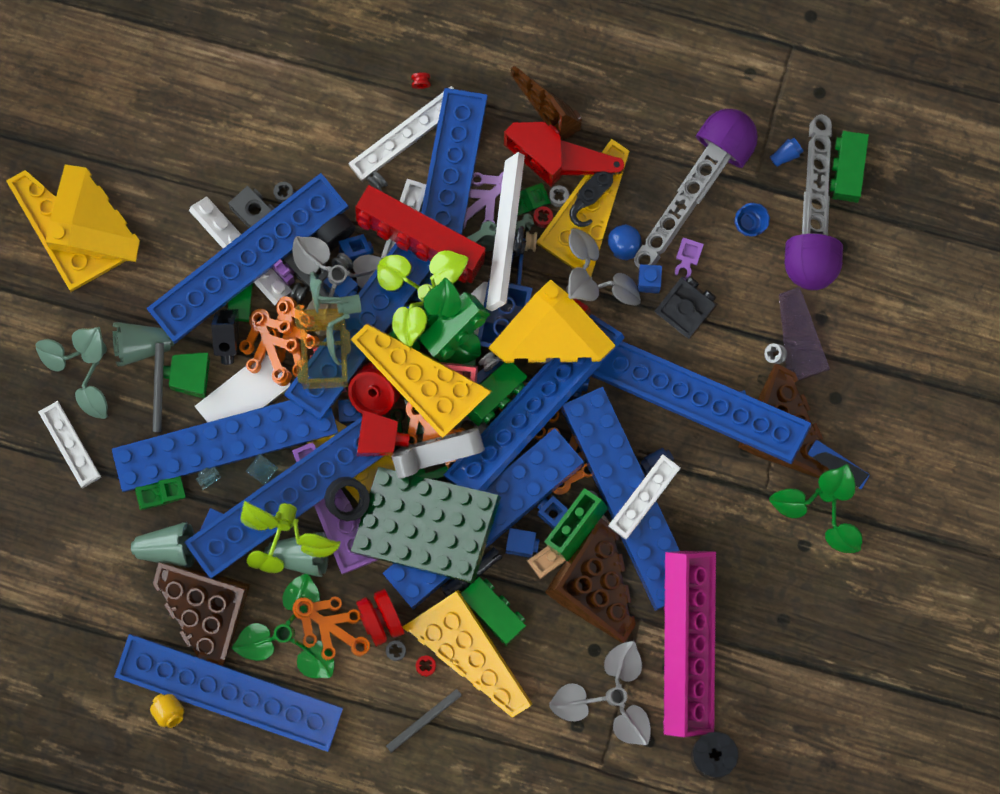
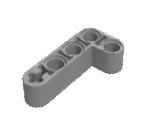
M472 428L446 435L444 438L438 437L411 444L408 447H401L391 457L398 478H404L417 473L422 468L481 453L485 448L479 429Z

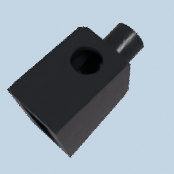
M219 309L215 312L211 324L213 350L215 356H221V364L230 365L234 363V356L237 355L240 342L238 309Z

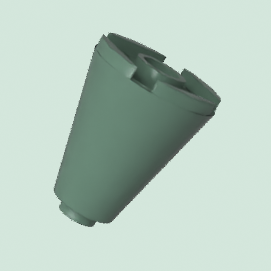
M122 322L113 323V327H117V331H113V346L115 356L120 358V361L116 362L118 367L155 356V343H164V352L170 351L171 346H174V342L162 328Z
M183 522L137 536L131 543V552L140 560L192 567L195 557L184 542L195 535L191 524Z
M324 532L310 533L327 538ZM295 537L278 540L273 556L284 562L285 569L323 577L322 574H325L327 571L329 556L313 557L303 553L301 545L296 543ZM270 542L268 547H265L264 553L269 554L273 542Z

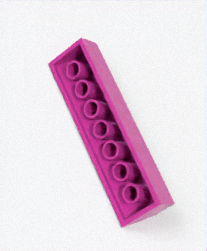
M714 551L665 552L664 735L691 737L714 732L716 552Z

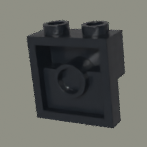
M691 276L688 278L681 277L654 311L688 339L692 337L703 321L708 318L718 305L715 302L717 297L708 290L705 292L698 288L699 283Z

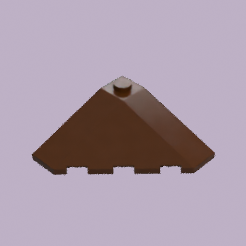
M516 66L511 68V76L542 120L547 125L551 124L558 129L561 140L564 141L581 130L582 118L576 110L573 111L568 104Z
M777 363L774 364L758 400L811 423L807 413L811 409L805 395H800L795 385L798 378L795 372ZM811 423V428L792 464L742 442L738 446L757 457L819 478L824 472L829 470L828 467L808 455L815 440L823 439L817 423Z
M601 518L569 562L566 561L558 571L545 593L564 608L621 643H625L636 625L635 618L629 615L627 603L631 602L628 585L623 583L621 572L625 571L623 556L618 554L616 547L619 535L608 527L609 524Z
M159 562L153 585L157 591L161 590L167 601L164 605L171 618H176L181 626L182 631H180V634L187 647L192 646L197 657L224 666L245 605L250 584L219 575L210 579L205 572Z

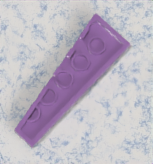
M312 442L292 450L296 462L314 451L316 447ZM339 489L334 499L336 507L344 512L353 510L342 489ZM325 499L314 506L327 539L340 541V546L333 554L342 575L378 561V559L351 552L361 521L360 518L353 521L339 520L329 512L325 505Z

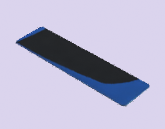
M815 440L808 452L809 456L831 470L848 464L855 479V486L860 489L863 488L870 476L867 472L818 440Z

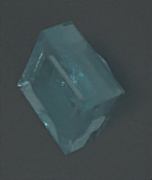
M259 454L247 468L246 472L265 485L278 467Z
M207 467L199 472V477L196 480L202 490L220 479L221 476L215 467L211 469Z

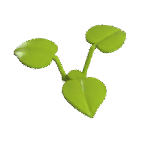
M452 251L437 253L429 265L430 272L433 274L430 277L432 286L430 284L419 286L408 279L407 276L410 274L412 266L408 259L401 255H389L379 261L377 278L382 288L387 291H396L401 288L405 281L418 289V298L422 300V302L410 304L409 308L400 307L394 313L392 327L402 343L412 347L427 325V315L419 307L424 306L425 295L445 277L452 284L455 283L463 273L469 259L468 257Z
M244 501L240 517L244 525L261 531L267 528H278L269 554L254 551L248 555L247 564L252 568H259L267 573H279L284 569V562L274 557L273 553L281 531H289L293 526L296 543L301 545V551L313 557H327L333 554L340 546V541H332L315 534L299 536V520L295 519L297 508L291 504H281L275 517Z

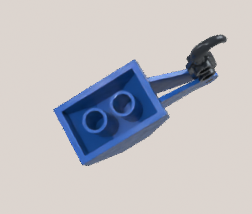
M520 226L517 237L514 238L512 263L514 256L519 257L516 284L509 283L507 303L494 311L486 309L489 289L488 281L484 307L490 316L479 327L478 337L481 346L489 347L531 299L533 287L521 285L523 255L526 245V239L523 238L524 226Z

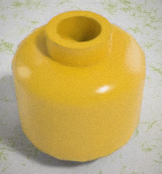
M159 694L153 699L150 712L161 727L173 728L183 720L184 708L173 694Z

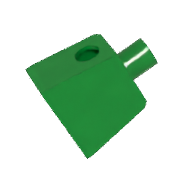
M209 354L173 355L171 366L164 365L163 379H169L170 389L205 398L210 364Z

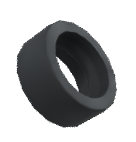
M342 213L323 224L313 237L324 241L328 245L329 251H332L339 246V241L348 239L356 227L347 215Z
M340 477L331 482L326 489L325 505L329 512L339 520H357L367 511L370 503L369 492L355 478ZM344 486L354 487L360 495L358 505L349 512L340 511L336 507L334 500L336 493Z

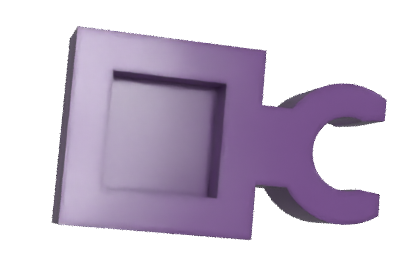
M682 238L676 257L677 260L682 262L676 266L675 275L678 276L680 269H686V278L691 276L690 265L697 266L704 244Z
M281 259L273 265V270L288 287L295 282L293 277L294 271L287 264L284 265Z

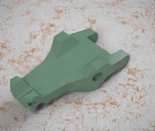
M529 213L525 214L521 221L516 222L515 235L518 234L520 226H524V230L530 231L531 227H533L534 221ZM492 221L484 222L479 231L467 238L485 247L487 252L493 251L497 224Z

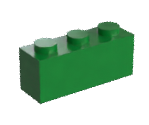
M843 131L841 136L836 138L835 150H838V156L833 159L832 171H835V179L831 178L829 191L833 192L832 199L858 203L861 197L869 134Z
M467 292L460 296L461 308L455 316L447 317L443 315L442 318H438L419 338L430 354L436 359L445 362L451 358L455 350L461 344L468 341L470 335L477 328L481 327L490 316L477 297Z
M504 362L480 384L492 392L467 417L478 427L483 422L488 424L495 417L496 414L494 412L498 408L504 409L511 401L509 398L513 394L517 395L525 387L524 383L527 376L514 363Z
M584 488L544 543L553 552L569 562L608 510V507L599 497Z
M478 577L474 584L472 583L461 595L472 612L507 647L526 629L524 624L526 620L518 611L513 613L508 607L510 603L503 595L498 597L492 591L495 587L486 578L482 580Z

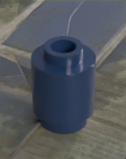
M660 448L643 457L644 460L640 461V466L646 476L662 455H665L674 462V458L669 450L665 451L663 448Z

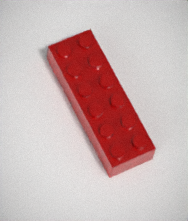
M368 185L355 206L356 221L360 227L376 231L380 238L396 242V245L404 251L409 249L416 253L415 255L422 261H431L441 251H452L468 257L467 265L458 278L461 282L466 283L467 281L472 284L485 262V247Z

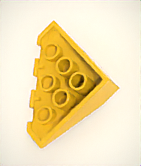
M65 165L46 236L48 248L136 262L140 240L127 228V222L117 209L114 210L108 202L109 198L100 185L97 186L87 168Z
M551 279L530 299L489 346V350L505 363H514V359L528 358V363L546 362V358H560V362H577L578 358H591L592 362H600L615 348V344L573 299H569L568 293Z

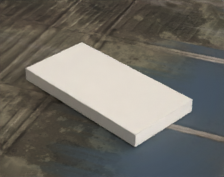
M265 353L261 362V369L258 373H251L245 366L195 405V408L208 423L266 407L284 394L291 383L286 386H279L273 381V367L269 356ZM256 363L252 364L251 369L256 367Z

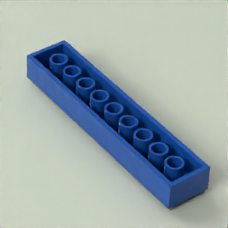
M601 387L565 403L561 407V411L613 520L644 480L645 475L604 388ZM655 501L626 540L623 537L621 539L656 611L665 607V552L680 550L657 501Z
M556 428L505 469L484 491L501 497L485 549L584 466V461ZM398 564L391 565L383 572L384 576L413 610L438 590L441 585L451 579Z

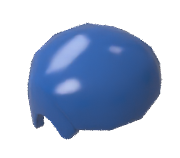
M748 203L742 206L735 214L734 224L737 230L744 236H757L769 226L770 215L761 204Z
M627 224L616 226L609 233V248L618 259H633L642 246L641 236L637 229Z

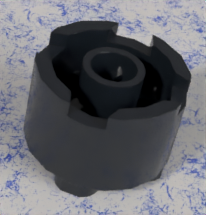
M709 732L701 736L691 751V763L695 771L708 779H720L728 775L735 768L738 760V748L730 736L720 732ZM711 750H715L716 753L720 754V757L717 758L718 761L709 757V754L712 753Z

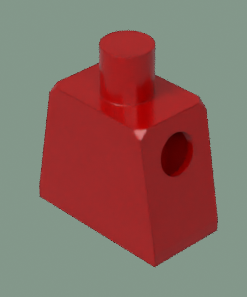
M363 411L356 456H392L395 446L408 447L410 434L397 432L398 422Z

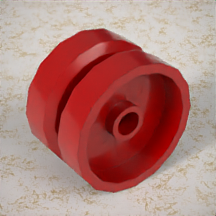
M372 362L365 364L351 379L348 386V397L351 404L362 414L363 411H367L380 416L385 415L402 395Z
M385 588L374 593V600L377 605L375 609L367 597L356 601L361 614L360 619L376 647L387 641L383 630L385 627H387L391 637L394 639L405 634Z

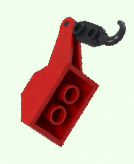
M545 122L512 123L504 132V146L514 155L518 152L525 155L524 164L551 188L557 183L561 175H593L580 189L569 213L570 220L574 225L578 227L589 226L592 220L589 219L582 222L578 220L577 213L581 209L593 205L611 187L613 175H619L623 172L624 161L619 157L561 140L560 132L551 124L547 125Z

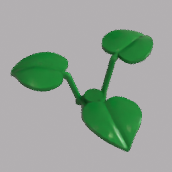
M446 277L425 295L423 301L429 327L438 318H442L443 315L447 317L455 316L461 308L460 295L456 287ZM392 331L389 334L390 336L399 340L394 331ZM473 332L468 341L461 344L449 359L456 362H469L477 359L481 355V344L477 334ZM422 334L415 340L412 348L416 349L417 351H420V343L418 339L422 336Z
M848 464L824 472L818 480L820 488H817L808 500H805V493L798 489L780 490L769 497L770 503L782 515L789 518L804 516L807 512L806 505H809L818 495H820L823 501L832 502L833 528L825 532L827 543L833 549L843 553L861 551L863 537L860 530L851 524L843 523L839 526L836 524L837 499L846 501L852 498L855 493V479Z
M300 575L286 587L282 600L286 609L292 610L293 604L299 598H308L313 603L320 601L319 590L310 575ZM300 607L302 613L308 612L307 607ZM294 614L286 621V624L278 625L275 628L272 637H270V630L265 625L260 623L248 625L232 646V649L240 656L254 661H262L274 653V645L271 641L276 639L282 643L291 642L304 650L297 657V667L303 675L310 678H330L334 672V658L327 661L321 656L323 650L322 641L317 640L312 648H307L294 639L295 630L291 626V623L296 618ZM325 650V655L328 657L332 656V651Z

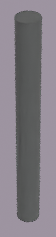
M155 343L153 432H161L164 343Z
M455 689L386 745L391 753L459 699L462 696L461 693Z

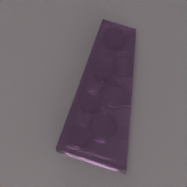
M800 287L779 294L784 347L787 350L786 368L795 372L798 381L830 370Z

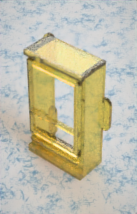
M297 305L295 307L296 327L300 329L301 359L297 361L298 382L302 383L303 389L348 387L347 354L351 351L350 332L346 330L345 319L333 327V330H340L341 341H334V345H341L342 377L308 379L307 346L312 348L327 345V342H307V331H326L328 324L341 317L343 313H338L337 308L318 309L319 313H316L315 309L305 310L304 305Z

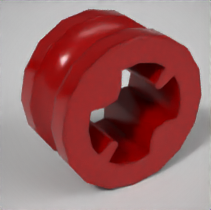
M422 72L411 75V79L414 81L412 82V88L425 89L431 86V82L428 81L430 79L429 73Z
M545 206L537 208L533 216L534 223L540 228L548 227L553 220L551 209ZM543 212V215L545 213L548 214L546 222H543V219L542 222L538 220L539 213Z
M427 655L421 656L416 661L417 672L424 677L431 676L436 670L435 660ZM422 661H430L432 669L430 671H421L420 667L422 665L420 663Z

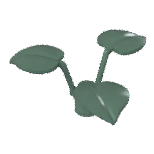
M312 271L310 272V289L316 313H319L318 308H320V304H337L338 313H343L341 317L331 321L326 327L328 351L333 361L337 365H342L335 355L333 327L338 322L349 319V314L361 312L359 294L345 297H323L319 293L322 280H319V275Z
M100 327L76 330L72 334V342L77 352L70 355H64V347L55 340L43 339L35 344L36 351L41 361L50 370L62 371L66 367L65 360L80 354L84 362L92 363L82 388L77 389L75 392L76 401L80 408L88 415L100 419L107 418L108 406L104 394L94 386L87 387L95 367L107 352V347L102 341Z

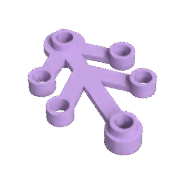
M479 172L474 173L473 179L478 176L482 180L479 183L472 180L473 186L479 187L482 184L496 186L491 190L471 189L469 198L479 200L467 209L464 228L467 221L485 206V220L482 223L487 221L495 223V198L501 194L503 172L499 176L482 175Z

